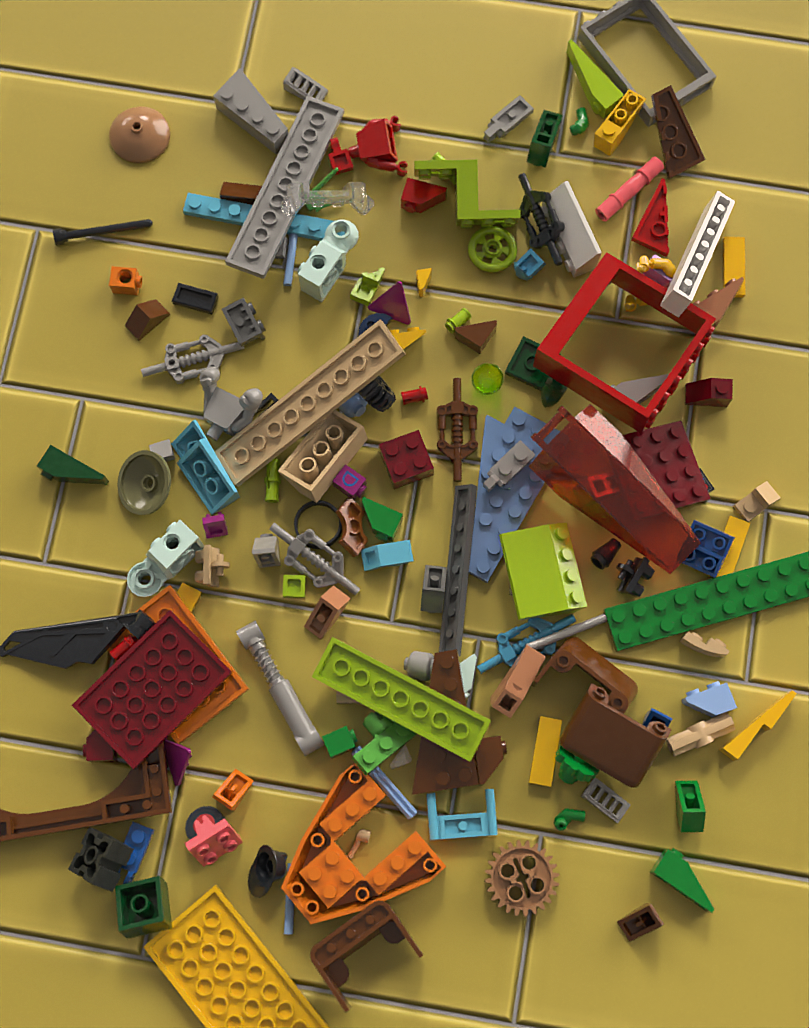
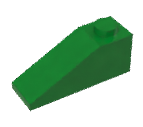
M674 848L672 850L664 849L650 873L706 912L713 913L715 909L690 865L683 859L684 855Z

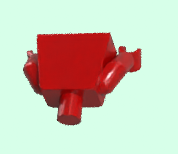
M394 115L390 120L387 118L371 119L362 130L357 132V145L348 148L351 159L360 157L371 168L389 172L396 170L399 176H406L408 171L401 170L400 167L407 168V162L395 163L398 161L393 132H398L401 128V124L398 123L399 118Z

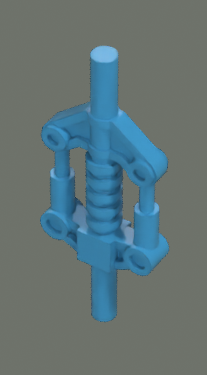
M570 614L554 624L539 617L530 618L527 623L519 627L516 626L505 633H500L496 637L499 654L478 665V671L482 674L502 662L511 668L517 659V655H520L525 648V644L560 631L576 622L573 614ZM528 627L538 630V633L534 632L528 638L525 637L523 641H518V644L514 643L512 647L508 641ZM556 642L544 646V650L540 653L552 655L555 652Z

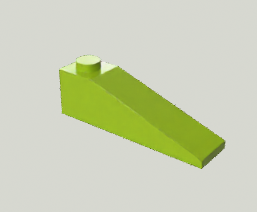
M571 39L568 41L566 53L592 110L604 119L612 112L624 94Z

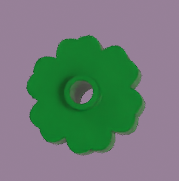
M562 746L555 753V760L560 763L559 777L567 784H574V782L578 781L589 782L599 773V769L565 750Z

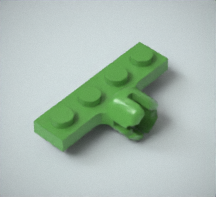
M376 711L374 713L371 712L366 716L363 726L373 736V740L353 755L352 760L367 776L413 739L417 733Z

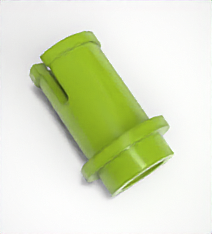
M462 308L454 317L446 320L445 327L450 333H454L456 327H461L472 316L466 308Z

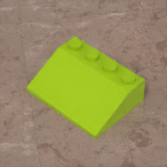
M567 523L547 524L499 535L518 620L570 614L587 607Z

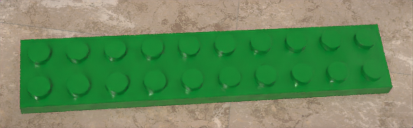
M809 551L604 609L603 612L607 617V624L616 652L808 598Z

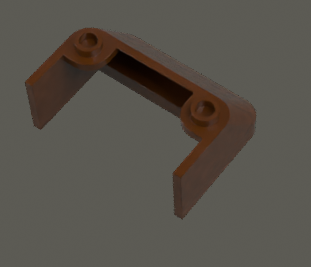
M569 637L564 641L531 684L535 687L550 667L557 672L566 673L576 665L611 692L607 705L623 714L638 692L635 681L577 637Z
M378 900L373 902L314 945L310 951L312 963L345 1013L352 1007L339 989L349 978V969L343 960L381 933L385 940L391 944L400 943L406 938L419 958L424 955L398 916L385 901Z

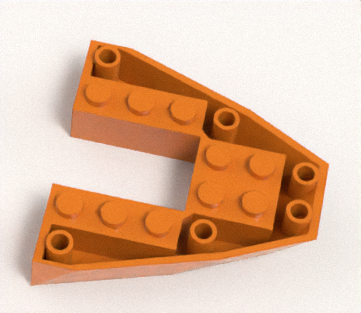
M355 762L339 775L302 837L281 887L310 924L362 911L378 900L386 901L430 882L446 867L418 832L415 831L365 877L336 841L387 796L369 775L366 776Z

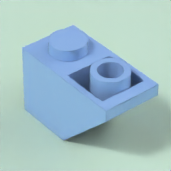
M719 681L706 685L707 690L700 692L699 689L686 693L687 697L682 699L684 705L710 717H715L737 708L728 684L720 685Z

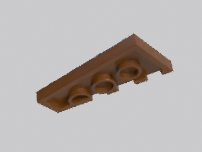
M671 85L651 95L668 179L706 160Z

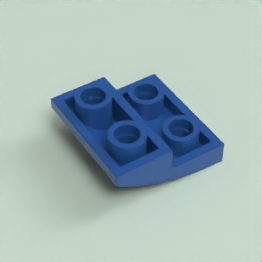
M694 520L675 560L716 578L735 537Z

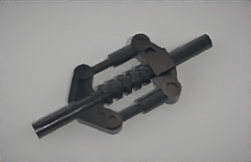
M522 173L518 178L525 195L520 206V217L524 219L527 226L526 230L530 237L529 245L532 248L547 246L555 266H559L563 261L555 242L558 240L559 234L564 231L565 224L559 221L555 209H552L549 202L551 194L549 192L532 190L526 174ZM541 202H545L548 209L547 213L552 222L550 226L543 210H541V205H539ZM530 213H532L533 218H535V223L540 232L538 236L536 234L534 226H531V223L528 219L530 217Z

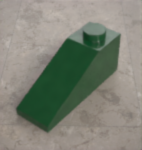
M547 110L543 111L532 138L526 162L546 168L563 115Z
M52 445L49 446L37 465L41 471L40 475L49 481L55 479L59 482L107 485L109 482L105 475Z

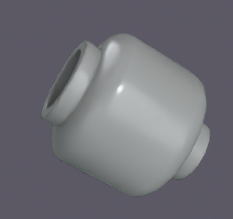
M413 651L409 657H406L404 670L407 671L408 677L414 680L429 681L434 660L433 654Z

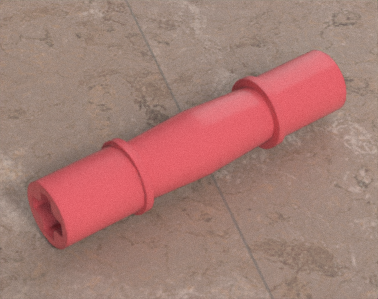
M652 157L643 167L638 169L634 176L627 180L614 194H610L595 209L597 216L606 222L618 210L622 209L627 201L634 197L645 185L650 184L651 180L664 169L661 160L657 157Z

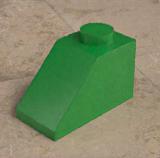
M363 497L362 506L373 534H376L375 537L383 542H387V540L393 542L403 521V514Z
M698 780L675 781L676 811L680 832H704L706 810Z

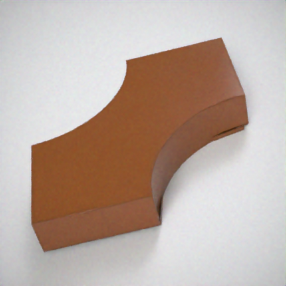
M348 497L335 513L342 524V536L339 543L352 557H356L368 542V538L362 529V518L365 511L351 497Z

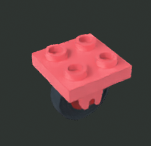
M202 806L194 810L186 821L185 830L189 841L185 845L203 867L213 864L219 857L234 851L238 845L243 843L238 833L227 822L223 814L212 806Z

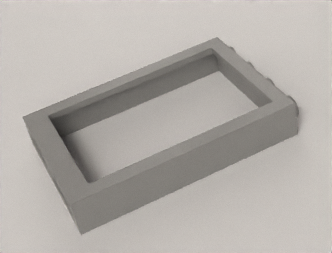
M655 0L618 1L611 9L600 12L596 18L584 22L580 27L578 39L624 95L629 89L634 92L636 91L593 37L639 9L642 10L697 79L675 93L680 105L683 106L710 89L714 84L716 75ZM644 103L638 115L649 127L656 123L654 108L649 109Z

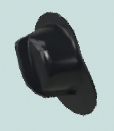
M262 845L259 848L248 874V887L255 898L265 896L272 883L284 877L287 860L285 852L273 850L269 845Z

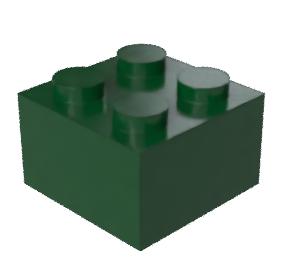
M160 876L115 886L118 931L127 939L172 928L168 884Z

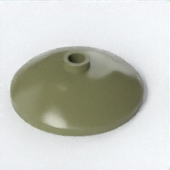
M142 450L133 453L126 459L120 469L117 482L118 494L126 509L138 515L152 514L165 503L169 495L171 474L162 456L153 451Z

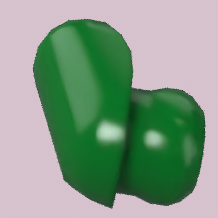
M584 107L576 110L578 120L574 125L570 126V132L574 136L582 134L589 126L587 112Z
M569 808L563 809L554 819L555 828L563 831L572 821L584 822L585 811Z

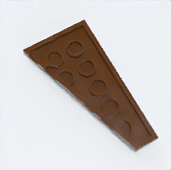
M458 650L435 653L429 688L467 707ZM421 736L412 795L479 785L475 755L470 762Z

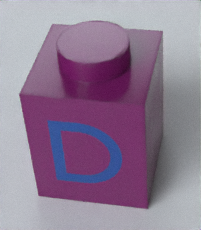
M346 464L333 480V486L353 500L357 496L361 498L367 490L366 478Z

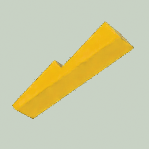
M791 690L784 694L721 747L719 751L733 761L738 760L760 728H763L765 731L772 729L797 693Z

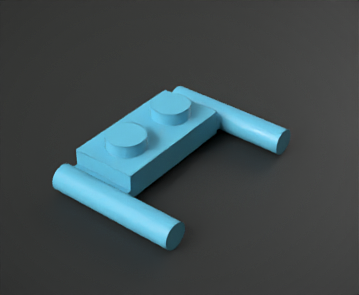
M485 789L486 813L437 816L435 793L426 794L430 840L498 835L494 789Z

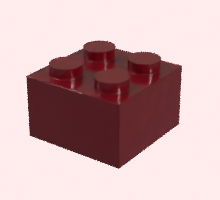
M419 430L378 444L379 453L394 490L434 475V467Z

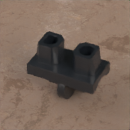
M635 557L634 561L628 559L626 564L618 563L616 568L620 571V574L617 578L622 581L617 591L621 594L640 597L644 591V587L638 583L640 577L649 580L655 572L648 564L650 560L646 557L642 559Z

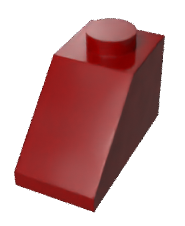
M407 177L401 197V208L409 213H422L446 200L447 187Z

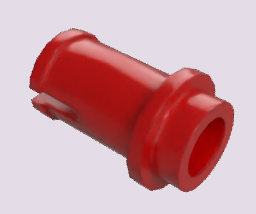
M419 386V389L401 392L404 405L419 401L424 403L425 400H428L426 387L422 388Z
M133 635L124 636V640L110 651L111 656L115 660L121 658L137 642Z

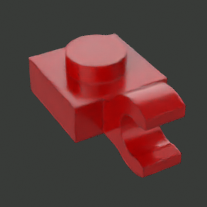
M337 137L330 139L333 153L328 154L332 170L335 168L339 169L335 175L354 170L348 149L341 150Z

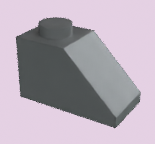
M425 565L420 611L442 613L447 567Z

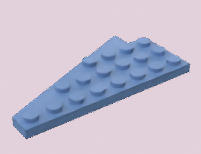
M517 407L513 408L505 424L489 415L485 417L469 574L485 583H488L503 556L499 535L518 530L570 439V436ZM521 440L535 454L534 459L505 486L503 485L500 488L496 485L488 492L483 487V483L489 478L487 473L490 471V468Z

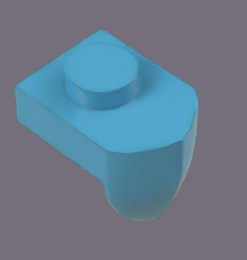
M530 248L514 263V271L518 278L530 280L546 264Z

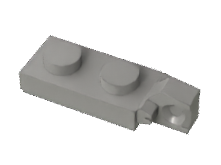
M519 95L491 118L488 124L489 128L484 131L483 138L490 143L497 136L499 138L505 136L531 115L534 108Z
M520 440L490 468V471L487 473L489 478L483 483V487L490 492L496 485L500 488L503 485L505 486L534 459L535 454Z

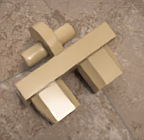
M204 545V549L195 552L196 563L203 564V570L196 571L195 582L213 588L219 587V577L223 576V569L230 568V563L224 562V555L220 554L219 548Z

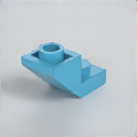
M410 540L375 545L361 550L364 571H372L385 566H399L414 561Z

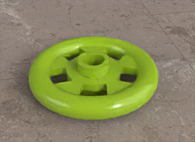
M498 226L483 227L471 237L468 244V254L473 264L479 269L486 272H500L514 262L517 255V244L512 234L506 229ZM489 234H493V235H494V239H490V240H487V241H486V239H485V236H486V235H489ZM503 239H505L508 243V246L504 248L502 244L499 242ZM477 244L483 245L482 252L476 251ZM490 248H495L496 251H495V252H490L489 249H490ZM504 253L507 257L501 262L498 258ZM483 258L492 259L491 264L482 261Z

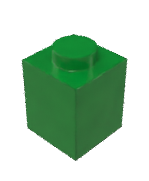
M347 726L322 736L331 759L355 749L354 743L358 742L354 730H348Z

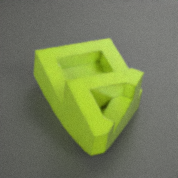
M379 268L378 271L369 274L367 272L362 273V277L358 279L350 294V299L369 306L382 280L385 268Z

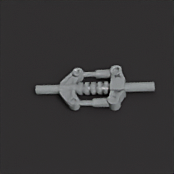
M202 335L199 340L188 343L187 341L176 345L172 343L167 344L165 347V362L143 368L141 372L143 377L168 370V373L177 384H183L187 379L198 377L206 368L182 373L181 366L184 368L186 367L185 365L191 366L192 363L197 364L196 362L201 363L203 360L208 361L207 359H210L207 368L212 366L219 370L224 354L245 348L244 346L241 347L239 342L221 346V344L209 336ZM201 344L207 349V351L201 350L202 352L200 353L198 351L196 354L191 353L189 356L187 354L185 357L180 356L177 359V352L188 350L190 347Z
M273 523L269 530L289 544L284 563L287 566L294 567L301 574L307 575L313 580L315 587L320 588L339 583L355 596L359 592L360 588L343 576L344 556L342 552H335L329 548L326 542L315 535L314 530L307 529L303 534L294 538L276 523ZM311 541L321 550L327 551L332 555V565L330 566L328 561L325 562L324 558L321 559L320 555H316L315 551H311V548L305 546ZM301 553L303 558L306 557L307 561L310 560L312 565L315 564V567L317 569L320 568V571H324L325 574L317 577L307 570V567L296 560L298 555Z

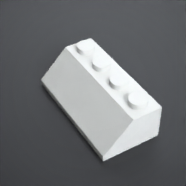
M565 181L550 193L551 200L549 202L552 209H555L559 221L565 224L564 231L558 236L556 246L558 252L563 254L565 258L564 263L567 271L571 272L575 278L593 271L599 263L602 252L569 182ZM542 202L541 210H543L550 226L552 222L547 213L548 209L545 202Z

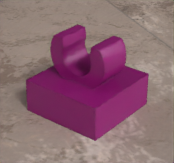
M218 512L216 516L207 514L206 517L202 518L207 539L228 535L225 517L221 512Z

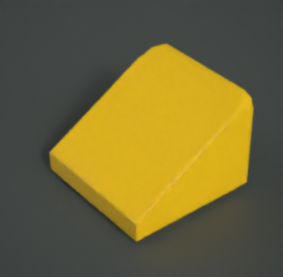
M432 268L416 271V282L420 297L424 296L430 282Z

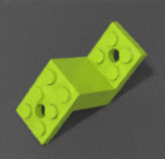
M477 159L414 161V177H419V180H429L431 176H439V179L447 180L451 179V176H455L456 225H461L462 229L473 228V225H481V228L493 227V225L502 224V228H512L514 224H518L521 218L520 209L478 210Z

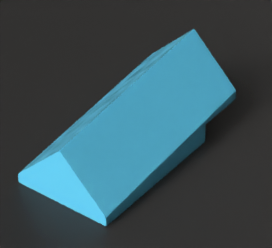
M193 420L171 445L181 458L177 462L178 466L211 515L240 498L198 422Z

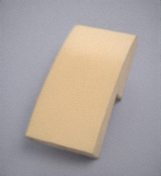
M687 632L679 641L690 649L708 656L723 658L730 652L726 649V644L721 640L710 638L706 643H703V638L694 632Z

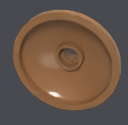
M133 107L123 111L115 118L110 128L109 138L113 150L119 157L132 163H146L158 158L166 150L170 141V129L166 119L158 111L149 107Z

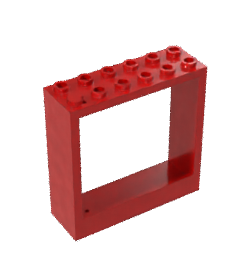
M606 252L537 348L533 366L634 430L642 433L645 427L650 429L657 414L663 410L668 398L677 389L680 380L684 379L691 364L695 363L700 355V351L703 347L705 348L711 339V335L716 329L713 326L716 318L692 303L688 305L679 317L668 312L660 306L667 288ZM611 283L696 334L646 408L559 355L604 290Z

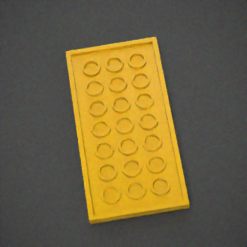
M217 885L213 886L171 922V929L161 931L143 946L206 1028H330Z

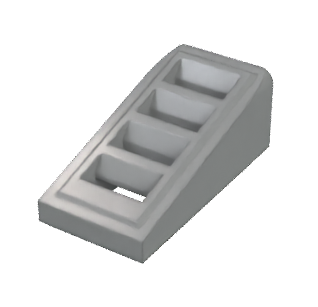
M294 67L291 68L283 80L284 90L303 100L307 96L312 97L317 90L319 93L315 99L323 101L328 93V89ZM309 87H311L310 91H309L308 94H307V93H306L307 89H308Z
M597 778L591 780L581 795L583 799L616 823H619L631 805ZM596 787L600 788L595 798H592L591 794ZM604 792L608 795L600 804L598 800ZM611 797L615 800L610 808H605ZM617 804H622L617 814L614 815L612 812Z

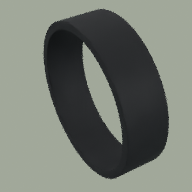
M319 500L317 503L310 501L304 504L298 510L294 519V528L297 536L300 535L297 528L298 520L306 509L313 506H325L334 512L337 509L332 504ZM340 519L336 535L326 542L328 547L333 545L340 537L342 531ZM308 543L306 545L307 547L312 549H320L318 546L312 543Z

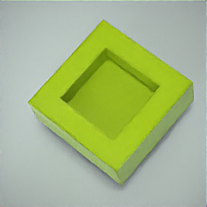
M284 575L283 598H305L306 576Z

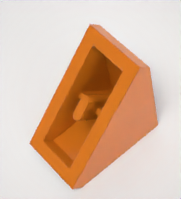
M235 769L212 797L235 811L254 781Z

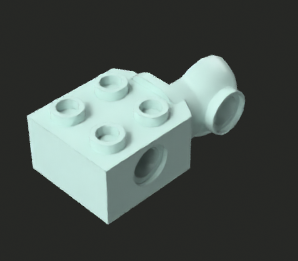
M345 219L332 222L327 227L323 240L317 246H313L306 263L303 262L298 268L297 273L301 290L320 302L324 300L343 272L346 265L347 252L357 244L359 232L352 222ZM340 231L346 232L343 236L337 235Z
M181 520L169 525L166 529L167 533L162 538L158 537L152 542L151 548L145 554L147 558L134 565L128 572L127 584L135 595L147 597L158 592L166 580L175 577L195 557L196 551L204 548L199 537ZM144 576H151V580L147 585L141 584V579Z

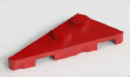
M662 178L631 241L667 257L669 254L666 180Z

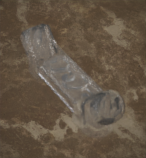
M298 182L286 185L287 196L280 204L281 210L288 216H295L304 204H312V207H322L324 204H332V207H341L344 204H349L360 215H366L373 208L374 200L366 194V184L363 182H348L343 187V190L310 191L309 182Z

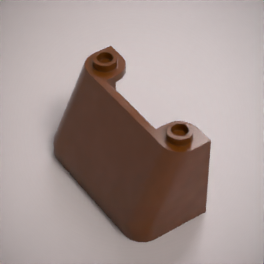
M591 683L570 717L560 737V744L565 750L626 786L636 788L646 776L672 729L664 723L656 721L650 722L647 727L607 705L609 701L607 692L603 688Z

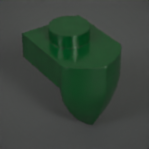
M549 377L541 391L543 406L551 407L558 403L568 388Z

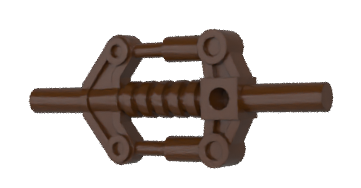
M453 378V401L437 407L436 413L439 430L437 449L453 461V481L461 482L462 461L478 449V442L475 440L478 408L475 405H469L461 401V378ZM449 416L452 417L451 426L453 428L451 429V437L453 438V445L444 440L446 417ZM463 416L469 417L470 441L465 445H462Z

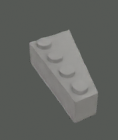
M239 68L213 95L216 108L277 155L288 135V129Z

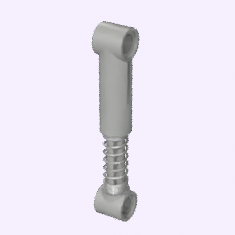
M256 621L237 630L236 633L245 649L250 650L252 656L256 657L255 661L261 667V672H264V677H267L266 682H269L271 687L269 692L294 734L303 754L307 756L324 746L325 744L309 719L289 680L280 675V670H277V665L271 659L272 655H269L267 652L269 649L266 650L265 637Z

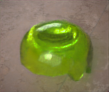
M483 363L474 369L471 376L472 386L478 393L483 395L496 393L504 383L503 372L496 364Z

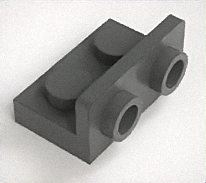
M244 297L221 309L241 347L259 337L261 340L265 339L262 332L266 330L261 320H255L253 315L256 314V311L251 302L246 303Z

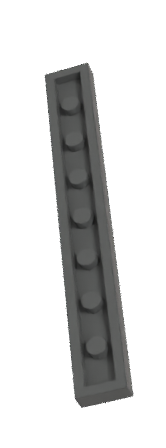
M473 484L455 486L439 652L457 649L459 657H461L477 486Z

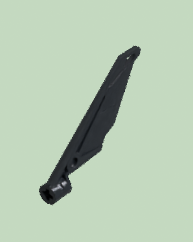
M139 609L135 613L15 630L0 646V657L10 655L64 669L79 662L94 665L126 629L140 639L156 622ZM11 641L20 643L7 651L5 649Z

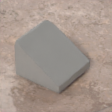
M170 439L149 445L150 451L158 453L166 462L175 459Z

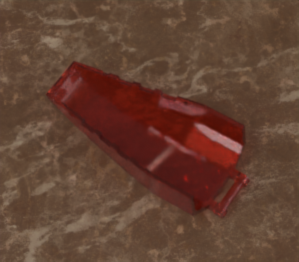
M589 404L578 415L573 417L561 405L557 409V414L537 434L534 433L531 436L543 450L529 465V468L562 500L671 574L701 542L625 437L598 410ZM565 418L569 423L549 444L545 443L543 439Z

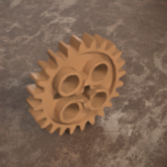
M517 840L516 847H513L511 842H508L507 850L500 846L501 854L493 853L496 859L495 862L488 861V864L492 866V870H485L487 874L491 875V878L486 879L485 882L492 885L487 889V892L494 891L495 893L491 900L499 899L500 901L497 906L499 908L505 904L506 913L513 908L515 916L519 914L520 910H522L524 916H527L528 909H531L532 913L536 914L537 906L544 910L543 902L551 903L548 897L549 894H557L552 890V886H559V883L553 881V878L558 877L559 874L552 872V869L557 867V864L549 863L553 856L545 857V848L537 851L538 843H535L531 848L529 840H526L524 846H521L520 840ZM526 856H531L534 859L532 869L527 870L523 867L522 861ZM514 858H517L522 874H527L528 876L525 879V883L530 892V898L526 897L522 882L516 881L519 873L514 864ZM505 864H510L513 868V874L508 878L501 874V868ZM535 878H539L543 884L542 889L538 892H534L531 888V881ZM513 886H518L521 890V896L517 900H513L509 896V890Z

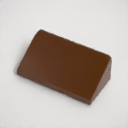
M223 182L219 196L220 199L253 205L262 186Z

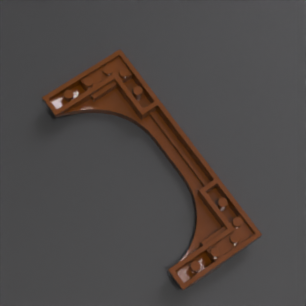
M164 741L135 770L131 768L127 777L116 789L97 801L80 806L30 814L12 813L0 808V842L172 813Z

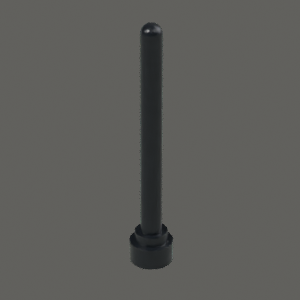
M150 219L73 231L58 228L53 229V237L56 246L64 245L69 239L148 228L153 225V222Z

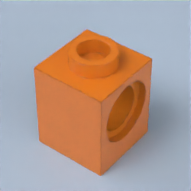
M112 266L109 287L114 294L138 295V289L142 288V276L139 275L137 268ZM125 279H131L130 282L126 284L123 283Z

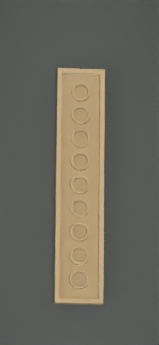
M382 320L377 321L215 451L218 459L236 486L239 487L406 354Z

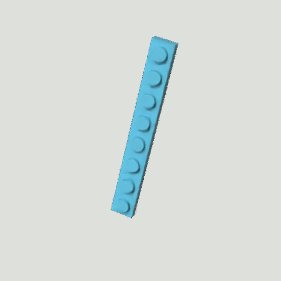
M188 193L183 213L184 215L243 226L253 205ZM296 214L286 234L294 233L298 237L321 241L325 237L327 227L334 221ZM343 231L337 233V235L343 236L346 234V232Z

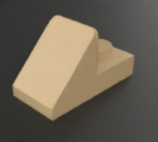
M766 481L733 507L744 521L749 522L779 500L780 497Z

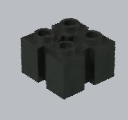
M89 827L81 842L84 846L80 853L76 852L68 870L83 877L84 880L92 885L113 892L120 880L121 874L118 872L122 865L126 866L134 849L106 833Z

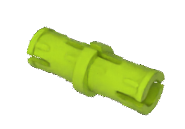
M274 458L266 465L267 473L264 478V483L266 484L265 502L268 503L279 502L281 478L278 470L280 468V459Z

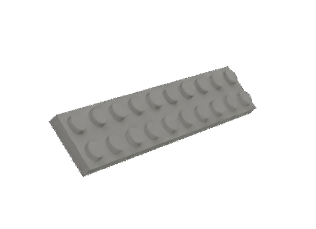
M309 96L306 97L225 260L227 266L265 279L326 153L330 139L333 138L344 115L343 108Z

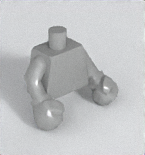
M211 366L204 369L199 378L202 390L204 391L203 418L211 425L206 435L217 441L222 432L235 436L237 432H240L252 422L254 413L257 412L258 407L262 403L263 394L258 388H251L238 398L217 387L220 371L216 367Z

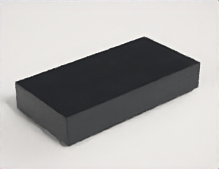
M178 283L172 303L213 314L218 293Z

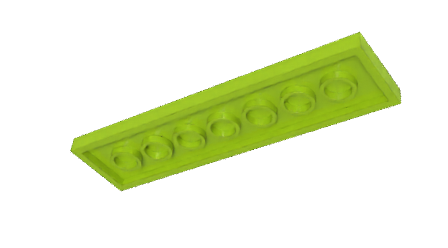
M334 637L331 638L312 675L316 680L470 762L492 721Z

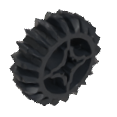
M380 376L376 377L358 392L369 405L380 412L388 410L396 400L394 392Z

